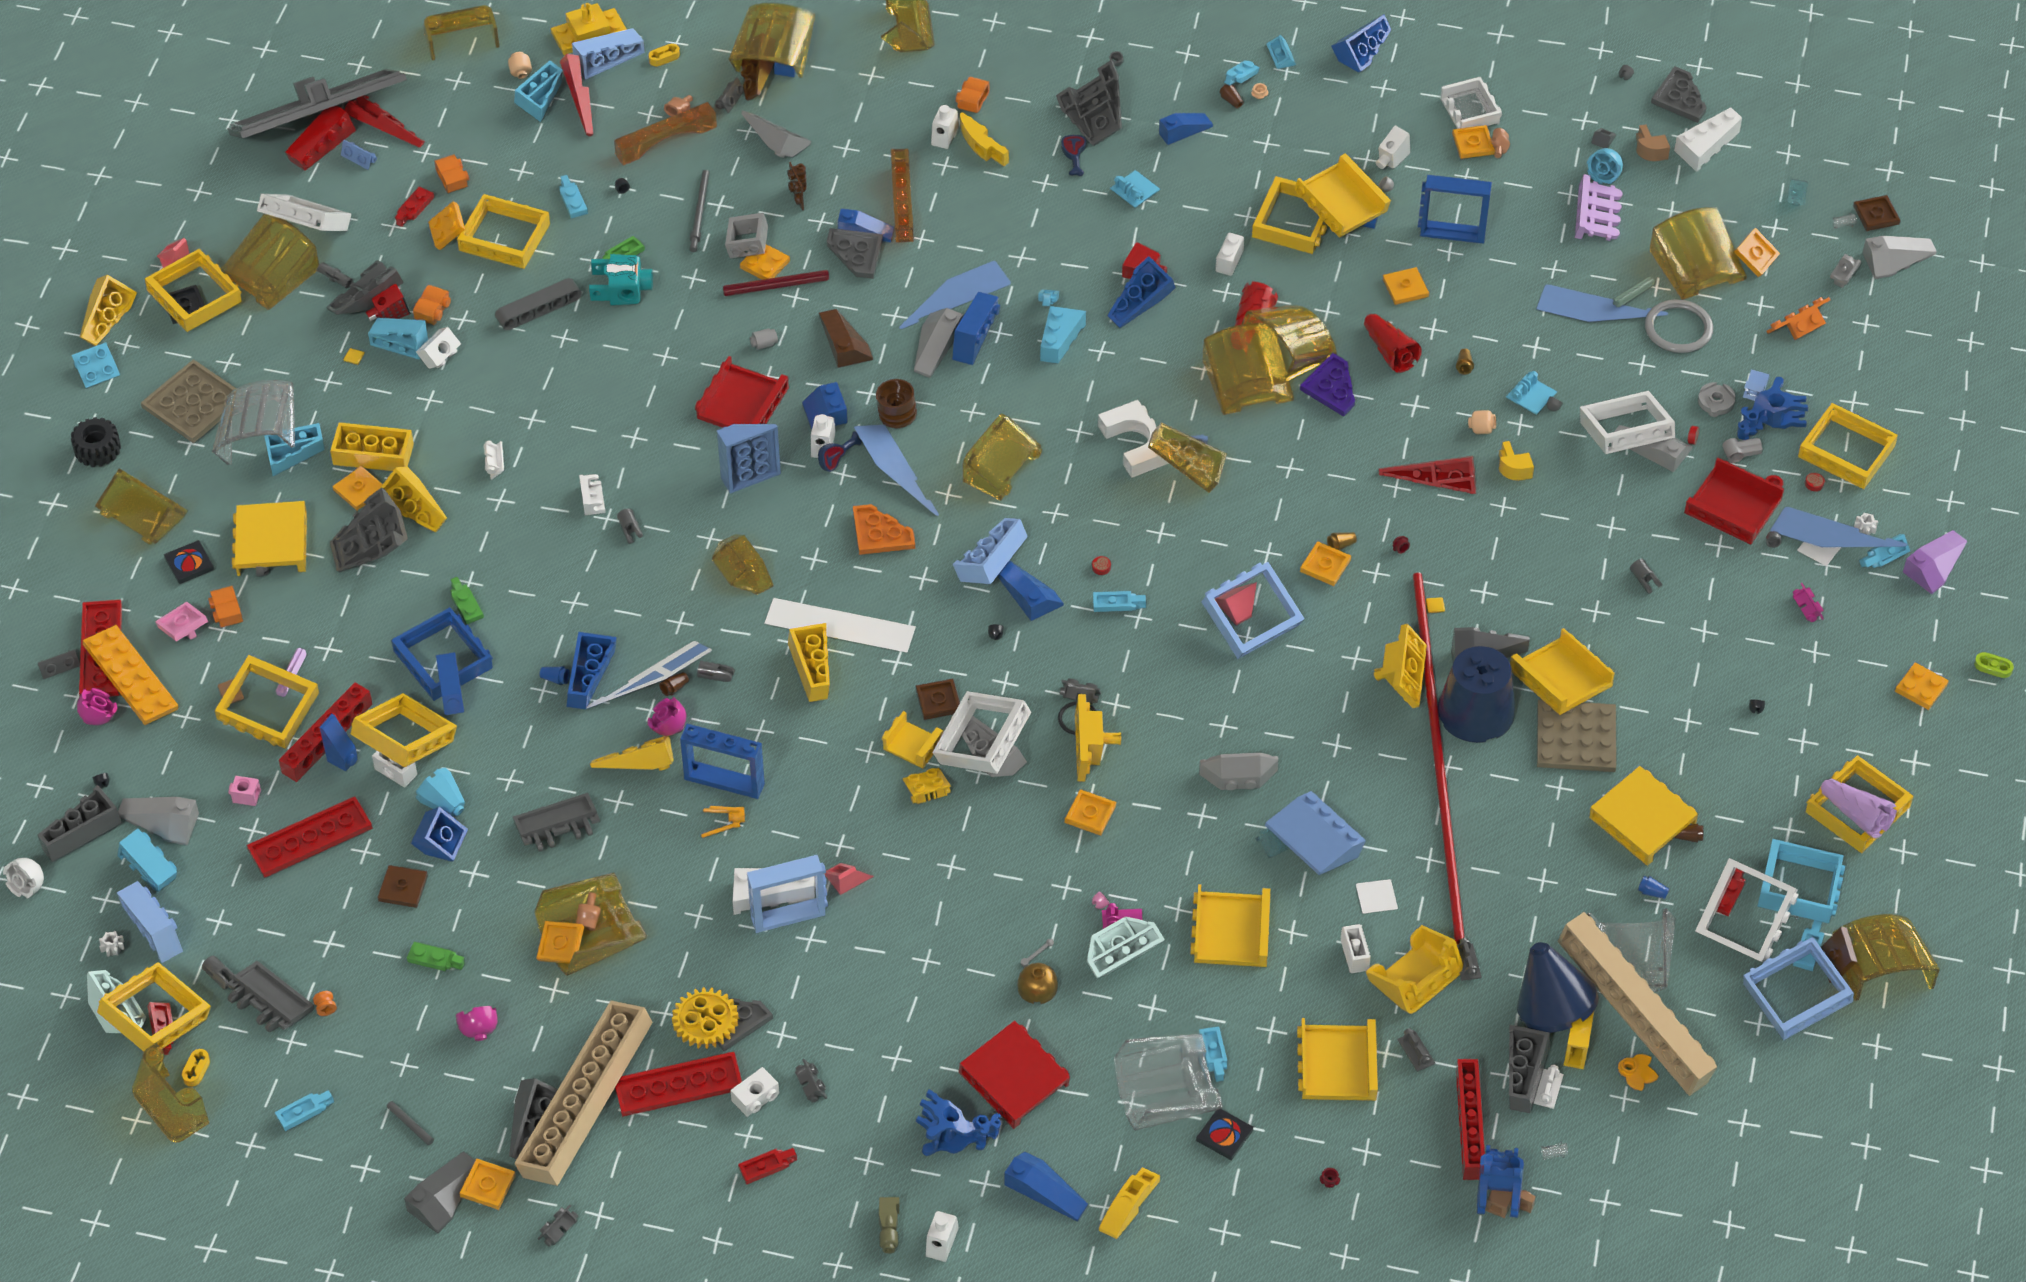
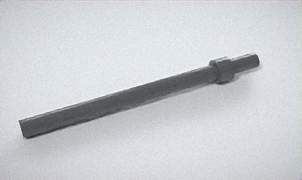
M703 170L693 231H691L689 238L691 241L689 250L691 252L697 251V245L701 238L700 227L709 178L708 170Z

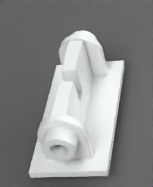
M486 441L483 445L484 454L486 455L485 470L490 474L491 480L504 471L501 441L497 444L492 443V441Z
M1551 1065L1548 1069H1543L1534 1104L1554 1109L1564 1075L1560 1073L1558 1066Z

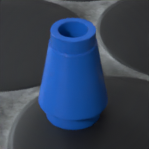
M564 666L542 667L540 678L563 685L568 683L570 671Z
M1643 876L1638 891H1641L1644 895L1665 899L1669 888L1651 876Z

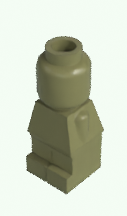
M879 1197V1225L881 1229L879 1244L882 1251L888 1254L894 1253L898 1247L899 1197Z

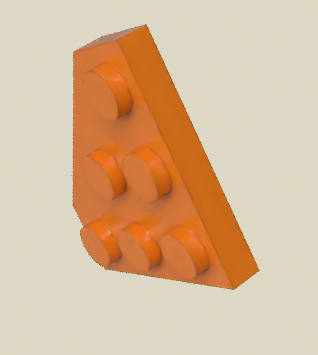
M872 504L853 506L859 555L915 549L913 529L899 524L897 519L887 513H881Z

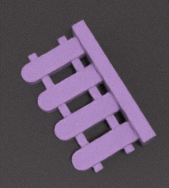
M1583 174L1578 189L1575 238L1582 239L1584 233H1587L1590 237H1593V235L1605 237L1608 241L1618 238L1620 232L1612 226H1618L1621 221L1618 215L1613 214L1619 213L1622 207L1619 202L1614 201L1621 199L1623 193L1620 189H1616L1613 185L1610 187L1599 185L1596 181L1590 183V175ZM1597 196L1609 198V200L1598 198ZM1596 209L1608 211V213L1597 211ZM1595 222L1607 224V226L1595 224Z

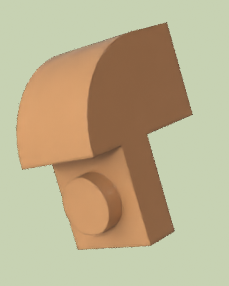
M1639 125V131L1636 133L1637 154L1648 161L1667 160L1670 145L1666 136L1651 137L1647 125Z
M1492 1190L1487 1199L1485 1211L1505 1218L1511 1206L1512 1192ZM1521 1190L1519 1209L1531 1213L1536 1196L1526 1190Z

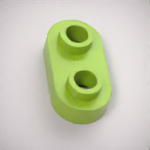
M1986 652L1979 653L1974 662L1977 670L2000 678L2010 677L2014 669V665L2009 659Z

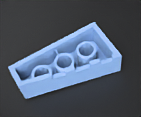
M633 28L572 43L573 55H579L581 76L584 80L645 53L644 40Z
M1004 518L988 532V537L977 542L978 546L974 550H968L963 554L965 558L953 563L960 582L991 584L1028 537L1020 519Z
M137 881L117 892L123 909L133 923L137 925L142 936L146 937L153 951L156 950L161 963L183 952L175 931L177 929L175 921L172 918L169 919L166 910L163 907L160 908L155 897L151 898V893L146 886L142 887Z

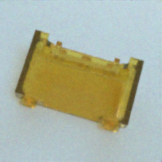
M1000 414L966 454L963 461V482L1001 501L1005 495L1010 493L1012 489L1010 485L1011 478L1027 459L1033 461L1040 457L1042 453L1041 444L1010 417Z
M120 468L95 505V507L101 510L99 514L108 519L113 517L141 534L143 536L141 540L150 545L152 542L156 544L188 512L182 506Z
M155 1043L143 1053L132 1086V1092L135 1099L167 1138L175 1143L181 1142L208 1125V1116L203 1099L195 1089L184 1088L176 1093L165 1080V1077L169 1076V1071L165 1068L163 1062V1050Z

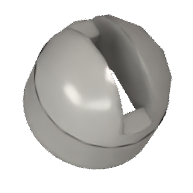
M1385 176L1380 181L1378 187L1383 191L1389 192L1393 189L1394 182Z

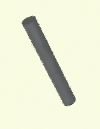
M393 1101L387 1104V1108L427 1145L433 1143L434 1139Z

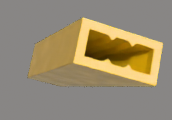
M1594 1012L1583 1022L1579 1018L1571 1023L1572 1028L1569 1031L1563 1066L1584 1069Z

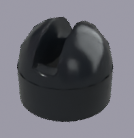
M619 178L615 181V189L618 193L623 194L630 189L626 179Z
M997 624L989 625V637L999 640L1003 636L1004 627Z
M1755 699L1749 701V709L1752 713H1755L1756 709L1757 714L1763 712L1765 701Z
M108 773L92 777L95 786L98 785L101 789L102 784L105 787L109 785Z

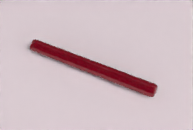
M828 270L724 285L723 294L724 296L827 281L829 280Z

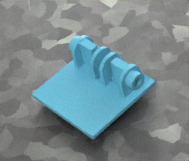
M1136 170L1125 178L1123 176H1116L1114 179L1115 185L1110 188L1134 208L1160 190L1159 187Z
M106 342L72 355L74 366L78 369L85 388L120 376Z
M1532 371L1525 375L1506 398L1537 415L1547 404L1549 397H1553L1557 391L1538 381L1537 372Z

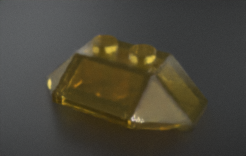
M734 534L718 543L712 556V561L731 586L752 591L756 595L773 587V582L763 559L745 535Z

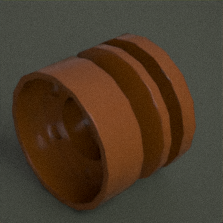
M890 379L883 382L877 388L876 400L879 419L884 425L890 428H903L915 420L917 416L914 389L909 382L902 379Z

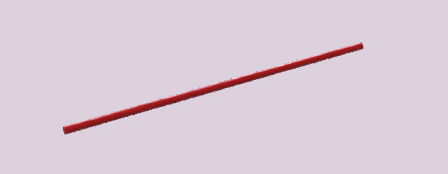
M1414 573L1413 582L1420 638L1427 645L1424 678L1454 938L1458 945L1465 936L1423 577L1421 573Z

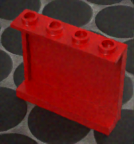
M728 356L726 361L722 362L717 375L713 376L710 386L704 390L701 400H698L695 405L697 419L722 428L733 424H767L789 389L788 376L781 374L777 380L732 364L731 356Z
M1717 457L1715 467L1694 497H1689L1686 501L1684 513L1752 545L1782 501L1784 488Z
M1015 1020L964 1059L959 1065L960 1075L1013 1129L1020 1125L1021 1118L1063 1085L1068 1087L1070 1080L1068 1071L1064 1067H1060L1053 1055L1046 1053L1042 1049L1040 1042L1035 1038L1033 1039L1028 1034L1026 1028L1021 1024L1019 1025Z

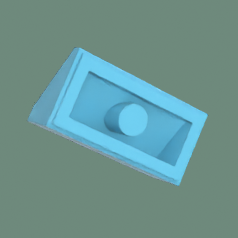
M1281 35L1266 44L1277 69L1296 65L1289 46Z

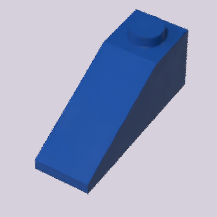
M1174 113L1159 119V135L1167 145L1213 127L1212 122L1205 113Z
M840 210L838 229L883 234L882 241L891 242L894 232L893 226L858 210Z
M455 652L436 655L445 715L463 713L464 705Z
M331 714L320 726L327 762L347 771L357 761L356 747L336 716Z

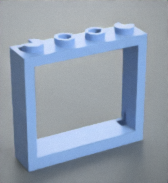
M1269 562L1263 565L1261 563L1256 564L1251 568L1252 571L1248 573L1244 571L1238 574L1235 580L1225 581L1217 590L1214 588L1210 589L1205 593L1206 596L1201 601L1237 659L1294 629L1304 620L1303 615ZM1263 573L1291 618L1243 644L1215 599Z
M818 855L747 872L750 915L756 933L826 915L825 907H828L825 886L827 882L824 874L826 869L823 862L820 863ZM815 876V899L762 912L760 890Z
M1813 937L1804 942L1801 940L1797 946L1783 950L1779 956L1765 960L1761 966L1751 968L1750 972L1743 975L1744 986L1783 1040L1853 1002V991ZM1811 953L1838 993L1782 1023L1755 984Z

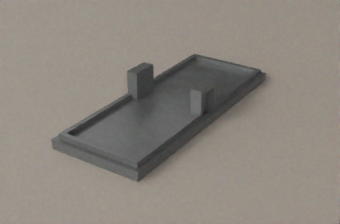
M384 69L328 89L325 78L315 81V78L312 76L293 83L298 97L297 101L230 124L231 127L227 129L231 136L243 139L407 80L405 73H400V71Z

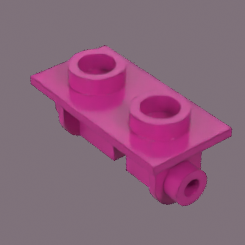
M1800 583L1802 589L1793 591V599H1795L1799 607L1806 604L1805 607L1801 608V611L1807 621L1814 622L1818 616L1823 620L1821 612L1824 610L1820 603L1813 601L1812 598L1815 596L1810 587L1805 588L1803 583Z

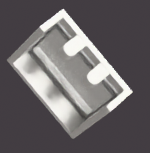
M1481 77L1446 85L1441 88L1440 99L1457 129L1493 124L1499 125L1500 117H1502L1501 108L1497 107L1494 96L1490 95L1487 84L1482 81Z

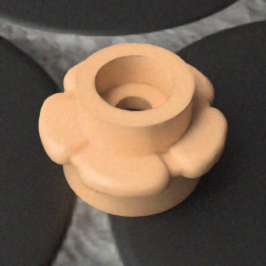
M1262 83L1255 84L1252 88V96L1257 99H1263L1267 96L1268 90L1266 85Z

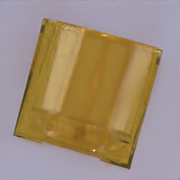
M760 3L750 6L729 57V61L735 71L740 72L742 59L764 60L792 66L798 77L803 78L816 16L815 13L779 3Z
M1703 207L1691 209L1674 215L1653 228L1650 252L1682 300L1698 295L1701 289L1726 281L1731 285L1747 278L1739 257L1734 253L1735 248L1717 208Z
M264 213L223 265L221 271L227 274L232 282L255 296L257 303L270 310L317 271L319 260L316 246L300 230L284 219Z
M1285 305L1247 311L1238 330V333L1242 335L1265 323L1278 335L1293 359L1284 377L1286 382L1322 364L1332 353L1337 355L1334 341L1324 323L1313 312L1302 306Z
M1249 323L1237 325L1204 338L1203 363L1223 415L1240 412L1242 406L1275 400L1276 404L1294 401L1273 324Z
M614 872L546 889L540 895L534 912L542 935L545 921L576 923L579 904L587 903L589 892L597 894L594 905L601 910L595 931H583L579 951L574 952L570 964L556 963L566 976L647 938L640 921L634 920L621 895L622 887Z
M1881 914L1860 918L1841 926L1846 927L1857 959V962L1846 972L1855 1001L1860 999L1864 982L1901 971L1923 970L1929 989H1934L1940 969L1908 918L1893 914Z

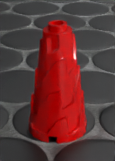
M1252 281L1251 285L1246 283L1242 290L1236 323L1230 338L1232 347L1235 350L1241 351L1250 345L1253 337L1277 303V293L1273 295V289L1264 283Z
M1369 314L1365 317L1364 326L1369 332L1371 339L1378 346L1377 349L1383 355L1389 367L1397 373L1408 371L1414 367L1412 362L1414 360L1419 361L1422 353L1421 346L1412 337L1409 338L1399 328L1396 329L1389 321H1385L1377 314Z

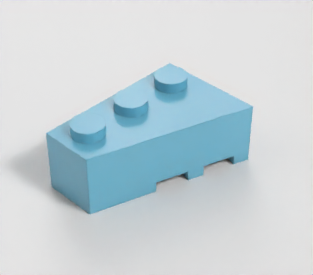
M549 60L515 89L514 103L541 122L562 84L563 70Z
M1050 306L1040 347V361L1060 362L1072 341L1076 340L1080 330L1086 326V311Z
M377 318L368 332L371 346L419 360L420 357L416 351L428 340L425 320Z
M319 423L264 434L273 476L325 450Z
M137 828L119 842L118 857L121 860L126 858L131 863L129 867L133 871L137 869L142 875L141 878L158 893L176 879L177 868L173 862L167 861L163 857L164 853L158 846L154 847L147 833L141 832Z

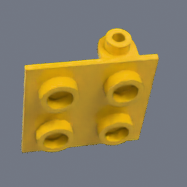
M931 768L926 772L911 774L908 777L902 778L912 794L911 801L913 804L926 802V798L930 801V793L933 799L947 796L950 793L949 787L951 785L940 768Z

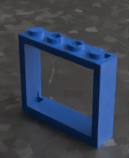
M1427 175L1426 182L1422 183L1421 191L1425 194H1421L1420 205H1423L1420 206L1419 217L1422 218L1418 220V227L1421 228L1420 236L1484 244L1492 182ZM1431 191L1483 197L1479 226L1428 220Z
M450 607L391 640L393 652L433 701L442 697L440 682L435 683L408 648L449 625L479 659L458 671L460 686L493 668V657L490 655V651L483 648L481 640L473 636L471 628L468 625H464L461 616L455 614Z
M686 724L680 738L684 780L759 799L765 785L762 743ZM693 746L750 760L751 776L694 761Z

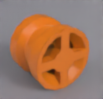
M330 991L319 992L313 997V1002L317 1006L316 1011L319 1016L330 1015L337 1009L333 1001V994Z

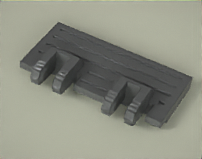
M588 793L513 816L514 824L524 845L532 844L531 838L533 837L538 852L543 851V844L541 842L543 840H547L550 848L555 847L551 831L554 836L570 832L569 826H571L572 832L576 840L581 839L580 828L584 827L588 836L593 835L588 819H590L592 824L600 822Z
M258 961L234 975V979L227 983V986L234 990L229 994L228 1001L233 1003L239 1000L236 1006L240 1010L250 1004L262 1013L257 1017L256 1022L259 1025L268 1022L265 1026L268 1032L278 1027L285 1030L314 1010V1004Z

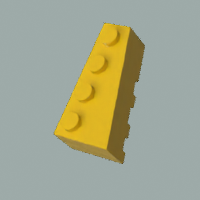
M826 623L789 629L788 646L809 702L828 699L830 681Z

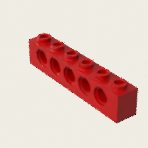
M354 682L279 759L282 774L298 782L325 754L320 726L333 714L346 732L352 726L354 718L365 713L373 705L370 691Z
M1457 1059L1456 1085L1463 1180H1479L1481 1156L1485 1154L1478 1059Z

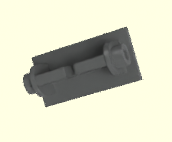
M738 77L727 84L723 91L724 95H721L715 102L716 108H725L727 113H729L744 92Z
M75 649L38 662L43 679L80 666Z
M1070 678L1067 681L1062 680V684L1065 687H1061L1060 695H1063V698L1076 700L1078 694H1086V702H1090V704L1098 703L1099 696L1096 694L1101 695V691L1097 688V685L1092 683H1086V685L1079 684V681Z
M1462 938L1457 946L1463 963V970L1460 972L1461 981L1482 978L1473 944L1467 938Z
M1411 1028L1404 1031L1405 1035L1399 1038L1398 1042L1416 1071L1418 1072L1434 1065L1433 1058L1416 1031L1411 1030Z
M802 1059L804 1065L797 1066L795 1074L802 1086L807 1082L809 1083L802 1087L807 1099L811 1102H816L819 1096L827 1099L824 1092L826 1086L821 1079H818L816 1074L819 1072L816 1066Z
M571 1205L566 1209L561 1207L554 1214L555 1221L552 1224L547 1222L539 1230L542 1234L537 1238L538 1240L543 1236L547 1246L555 1245L564 1235L559 1228L562 1227L567 1232L577 1222L578 1215L574 1211H568Z

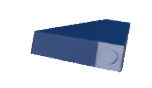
M1010 560L997 575L1030 621L1064 606V603L1053 589Z

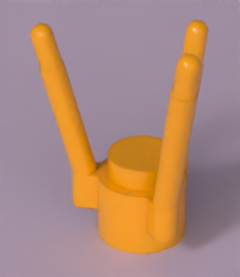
M710 806L709 808H704L703 812L728 813V821L733 823L703 833L701 837L704 838L731 828L740 827V823L745 822L744 807Z

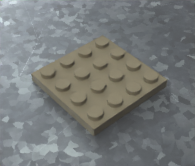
M193 359L141 402V407L186 439L195 443L244 402L246 396Z
M1538 700L1537 767L1615 772L1616 704L1583 702L1559 715L1543 700Z

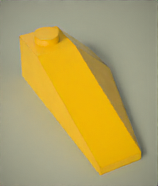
M407 466L396 467L380 487L388 493L400 509L402 516L408 517L434 532H437L447 519L420 479Z
M662 736L646 741L640 748L631 746L623 750V754L620 755L618 752H614L594 759L590 766L591 768L651 770L658 768L659 771L668 769L674 761L670 737Z

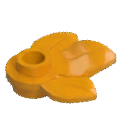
M1637 1054L1633 1058H1624L1618 1064L1619 1073L1626 1078L1627 1084L1635 1090L1642 1091L1644 1083H1652L1658 1079L1657 1073L1648 1066L1651 1062V1057L1648 1055Z

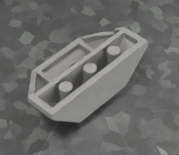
M1264 753L1220 754L1207 760H1200L1199 775L1220 790L1260 788L1278 771V756Z

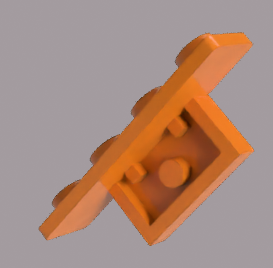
M1820 297L1812 302L1813 306L1809 307L1807 304L1798 309L1800 313L1795 315L1793 312L1785 316L1784 322L1781 323L1778 320L1770 324L1771 329L1766 331L1767 334L1787 325L1794 340L1817 329L1826 324L1818 307L1831 299L1828 297L1823 300Z

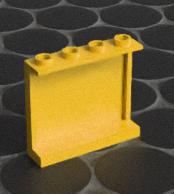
M1346 153L1340 156L1337 164L1305 181L1298 178L1294 189L1297 195L1315 211L1319 218L1339 238L1386 213L1391 202Z
M305 501L236 505V513H233V522L236 524V528H233V539L236 540L235 543H232V551L235 554V557H232V568L236 569L237 576H240L242 568H256V566L297 565L298 572H306L307 511Z
M1564 628L1561 629L1559 639L1523 658L1516 653L1510 659L1512 673L1559 715L1613 686V670L1607 667L1585 645H1582Z
M1639 766L1591 806L1589 818L1648 866L1653 862L1655 853L1689 824L1697 823L1698 813L1692 806L1684 803L1680 796L1673 794L1663 782L1655 779L1648 770H1644Z
M1198 884V892H1194L1193 904H1197V909H1193L1192 921H1196V926H1192L1191 938H1195V943L1191 942L1190 955H1194V963L1267 967L1270 889L1262 888V895L1202 892L1201 884Z
M1302 1018L1301 1026H1297V1038H1301V1043L1297 1045V1055L1301 1056V1061H1298V1073H1302V1079H1298V1091H1302V1099L1376 1101L1378 1093L1376 1019H1367V1026L1305 1025V1018Z

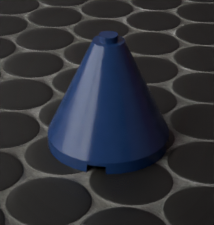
M1543 942L1535 943L1529 951L1517 1003V1012L1520 1020L1525 1022L1526 1027L1529 1029L1549 1033L1572 1028L1571 1023L1581 1018L1582 1022L1594 1012L1598 1004L1599 997L1595 984L1550 945Z

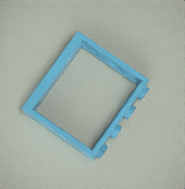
M1772 839L1765 875L1773 877L1776 859L1833 872L1827 905L1797 898L1795 905L1791 904L1788 910L1791 915L1829 923L1831 916H1835L1838 906L1834 902L1838 903L1840 891L1837 889H1841L1843 877L1839 876H1843L1845 866L1842 865L1844 855ZM1763 881L1757 907L1779 911L1786 895L1769 892L1771 884Z

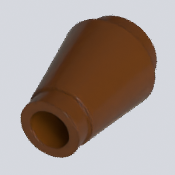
M1225 84L1220 89L1221 98L1236 109L1244 104L1234 85Z
M684 672L670 676L659 683L660 690L665 696H672L689 682V678Z
M1698 823L1688 825L1675 836V839L1698 843V841H1703L1704 828L1703 825H1698Z

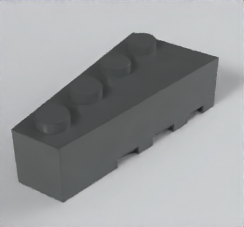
M97 785L93 788V793L88 797L85 795L81 798L80 803L75 808H69L65 812L64 817L52 822L38 834V838L43 851L53 862L122 822L117 807Z
M1509 1025L1510 1109L1531 1113L1550 1049V1033Z

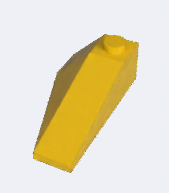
M109 275L98 278L90 295L80 338L97 346L110 329L131 308L137 292Z

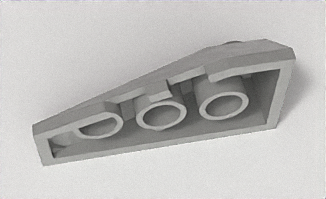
M742 110L741 114L765 144L774 150V154L784 158L785 155L793 157L811 144L810 140L796 133L789 132L786 128Z
M181 797L125 798L122 800L118 810L121 819L135 826H141L147 829L149 833L161 836L167 842L181 845L188 844L199 815L196 800Z

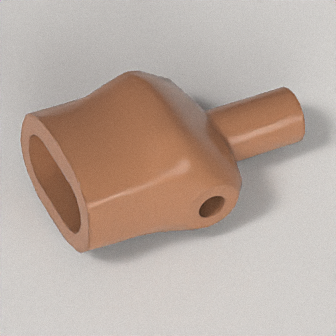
M691 95L683 99L673 97L664 105V111L669 116L675 118L684 115L690 109V102L693 98Z
M1502 128L1494 129L1491 143L1495 148L1494 156L1496 158H1501V155L1505 154L1510 146L1509 135Z
M589 892L587 903L579 904L576 924H582L584 930L595 931L601 910L594 905L596 893Z

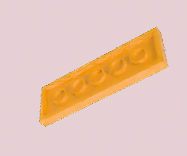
M117 625L83 640V646L144 725L178 710L177 702Z

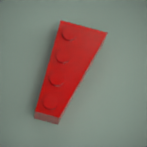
M337 105L329 107L321 112L285 153L292 163L306 171L353 134L356 128L345 110Z

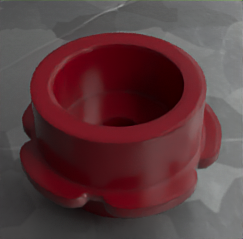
M1399 536L1393 541V550L1400 554L1406 552L1410 547L1408 538L1405 536Z
M1334 1168L1324 1169L1320 1176V1182L1328 1188L1338 1185L1340 1183L1338 1171Z

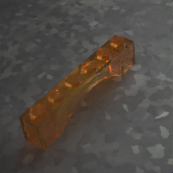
M706 102L614 140L615 155L624 166L640 159L652 146L670 136L686 132L702 134L717 128L716 112Z
M891 149L896 242H914L909 150Z

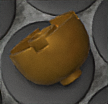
M1032 963L1024 967L1019 974L1017 982L1018 993L1022 999L1032 1004L1034 1002L1044 1004L1052 1000L1057 993L1058 987L1056 973L1052 968L1043 963Z

